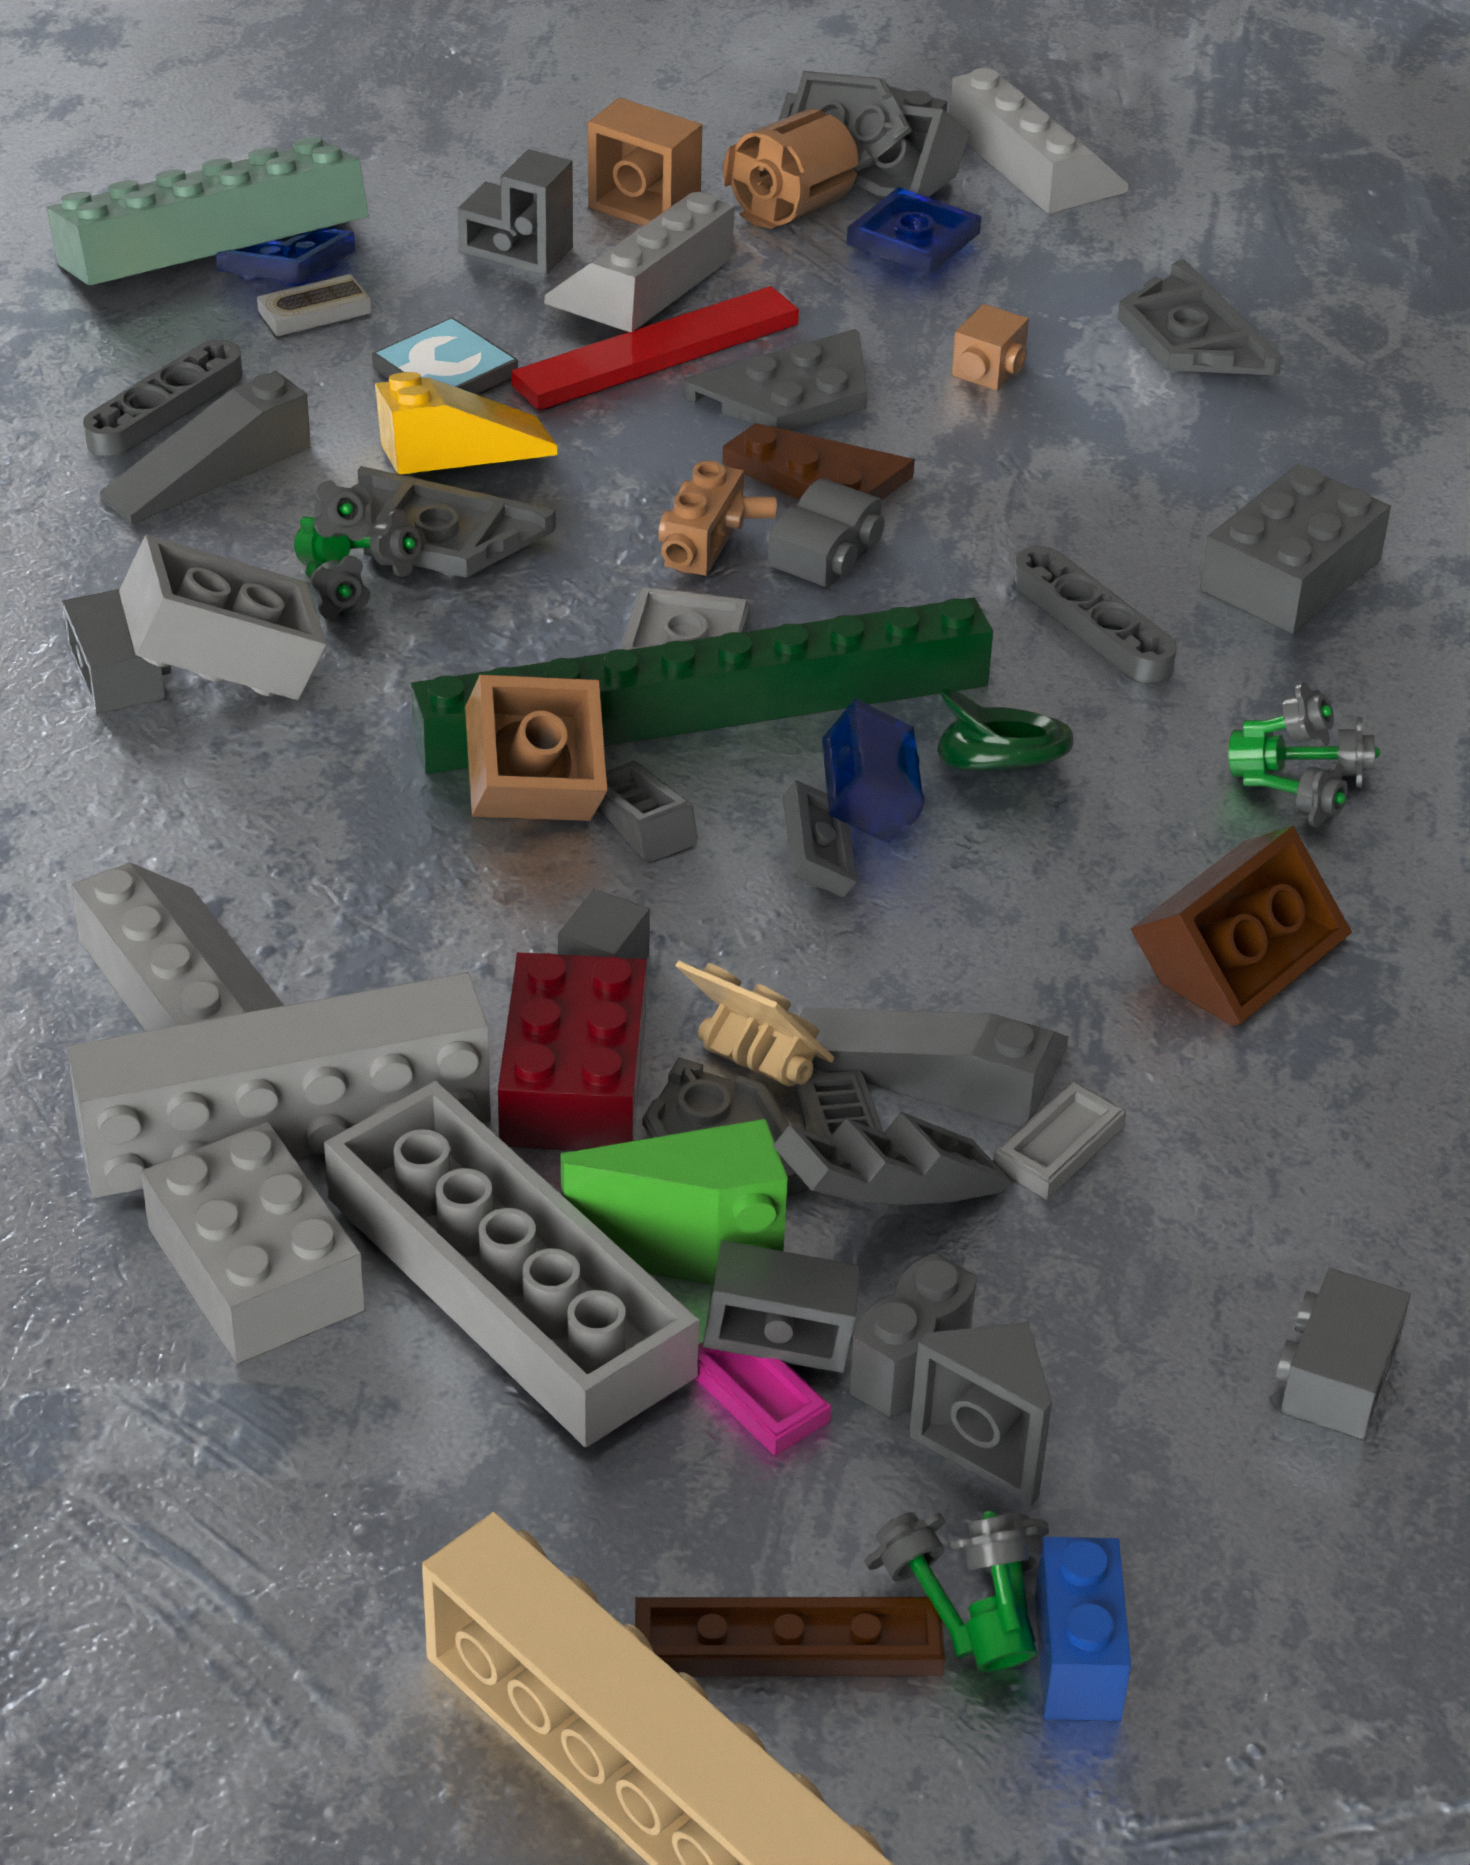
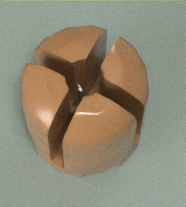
M807 109L747 133L736 144L730 146L723 163L725 187L732 186L736 200L745 210L739 213L741 217L755 226L772 229L841 200L852 188L857 176L856 171L852 168L859 164L858 146L847 125L830 114L826 116L824 111Z

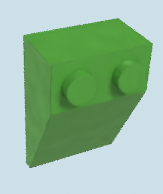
M766 1119L561 1153V1195L648 1274L712 1285L721 1240L784 1251L788 1177L780 1156L773 1147L774 1140Z

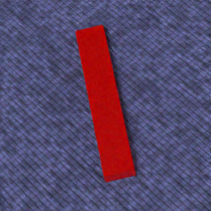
M769 286L637 329L632 333L628 332L511 370L512 387L540 411L793 327L798 324L799 309L776 289Z

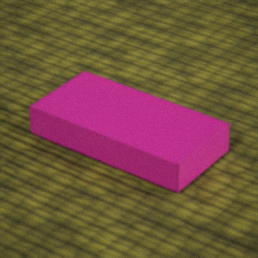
M703 1342L698 1344V1372L695 1379L774 1456L830 1422L831 1405L786 1362L775 1358L764 1359L704 1348Z

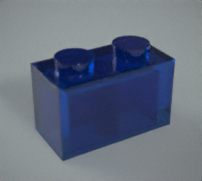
M855 698L822 737L829 815L890 844L905 825L909 826L917 820L924 806L925 797L922 792L919 769L920 758L917 753L915 730L913 726Z

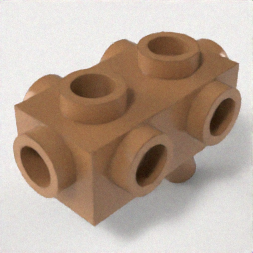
M715 461L697 463L693 467L691 481L685 480L681 485L679 493L674 497V508L672 511L666 510L660 521L658 540L660 543H663L661 554L665 559L664 566L676 569L682 573H695L707 576L734 529H741L743 527L744 519L776 518V496L743 497L744 470L726 467Z

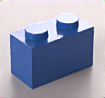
M1042 1537L1035 1587V1605L1044 1719L1122 1721L1131 1669L1119 1538Z

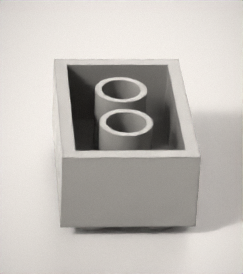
M145 534L119 590L136 656H140L145 661L159 667L172 665L194 671L210 681L221 682L227 680L245 685L264 696L273 697L281 695L299 700L327 645L305 581Z
M268 1121L141 1170L148 1228L236 1364L365 1311L361 1253Z

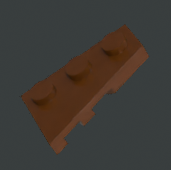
M755 423L723 445L722 464L744 470L745 475L798 500L820 478H826L883 500L914 476L915 459L758 423Z

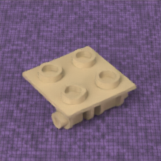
M678 960L675 966L719 1006L713 1017H707L702 1021L698 1030V1038L703 1042L707 1051L729 1059L740 1066L749 1067L750 1070L762 1073L788 1087L795 1084L803 1085L810 1079L813 1072L812 1060L814 1056L830 1063L833 1062L835 1057L816 1040L820 1031L807 1020L787 1012L791 1003L776 991L761 984H757L753 991H749L740 987L741 981L719 966L707 963L702 971Z

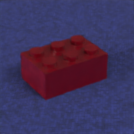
M517 952L498 1083L499 1138L508 1147L578 1151L634 1141L646 1020L647 959Z

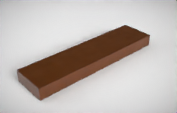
M635 1597V1627L647 1638L653 1652L676 1673L685 1672L692 1677L943 1676L945 1652L942 1619L928 1597Z

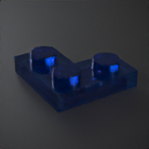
M321 228L298 234L285 242L272 240L236 250L220 251L215 256L217 271L238 274L241 280L247 281L263 278L277 279L281 285L293 287L308 283L310 281L309 277L322 270L336 267L337 261L355 252L356 247L354 232Z

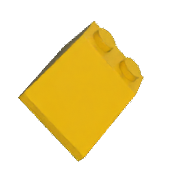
M416 372L396 373L389 376V382L375 383L381 446L398 475L558 455L557 444L535 415L429 377L421 378V375Z

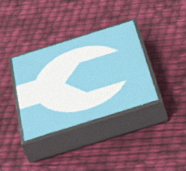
M453 317L372 353L373 369L388 379L390 375L396 373L416 372L421 375V378L429 377L474 394H480L511 379V370L518 368L517 358Z

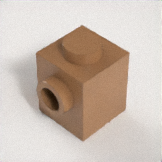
M982 304L955 331L952 376L997 391L1013 374L1017 375L1025 363L1029 318Z

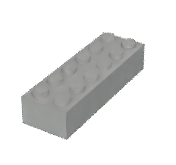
M469 972L66 1046L80 1144L93 1199L143 1189L141 1170L267 1121L294 1159L325 1154V1141L435 1080L482 1123L491 1121L488 1024Z
M436 1080L324 1142L328 1199L585 1448L697 1377L699 1319Z

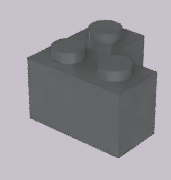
M528 149L501 175V185L484 182L457 208L459 252L547 275L573 248V161Z

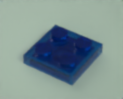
M897 187L847 227L846 245L863 250L872 257L885 258L904 265L913 272L931 275L980 234L982 216Z

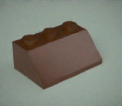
M1293 825L1243 841L1130 928L1161 984L1230 1026L1239 1025L1352 933Z

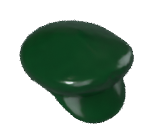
M948 688L941 690V697L956 718V721L951 723L941 735L937 748L940 760L948 767L975 771L1020 770L1060 759L1073 748L1074 737L1072 730L1067 724L1057 719L1014 708L982 707L954 690Z

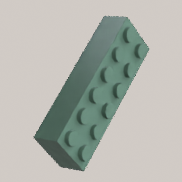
M308 137L294 141V148L279 152H277L276 148L256 149L248 153L249 159L233 163L230 159H214L204 162L202 164L203 170L185 174V171L180 169L167 170L156 174V181L138 185L137 181H121L109 185V192L91 196L90 192H75L61 197L60 204L46 207L58 265L91 286L369 217L360 158L341 150L340 146H332L324 142L320 137Z

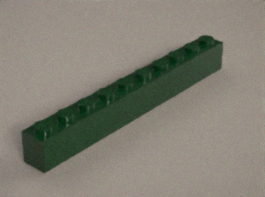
M975 597L966 599L955 598L940 603L913 607H895L887 611L854 616L841 615L833 619L783 624L774 628L741 633L729 632L721 636L688 641H670L662 645L629 650L617 649L608 653L570 659L557 658L550 662L498 667L490 671L457 676H439L431 680L411 682L413 738L425 774L469 768L465 706L479 675L599 680L604 746L941 694V690L945 688L960 691L988 686L993 629Z

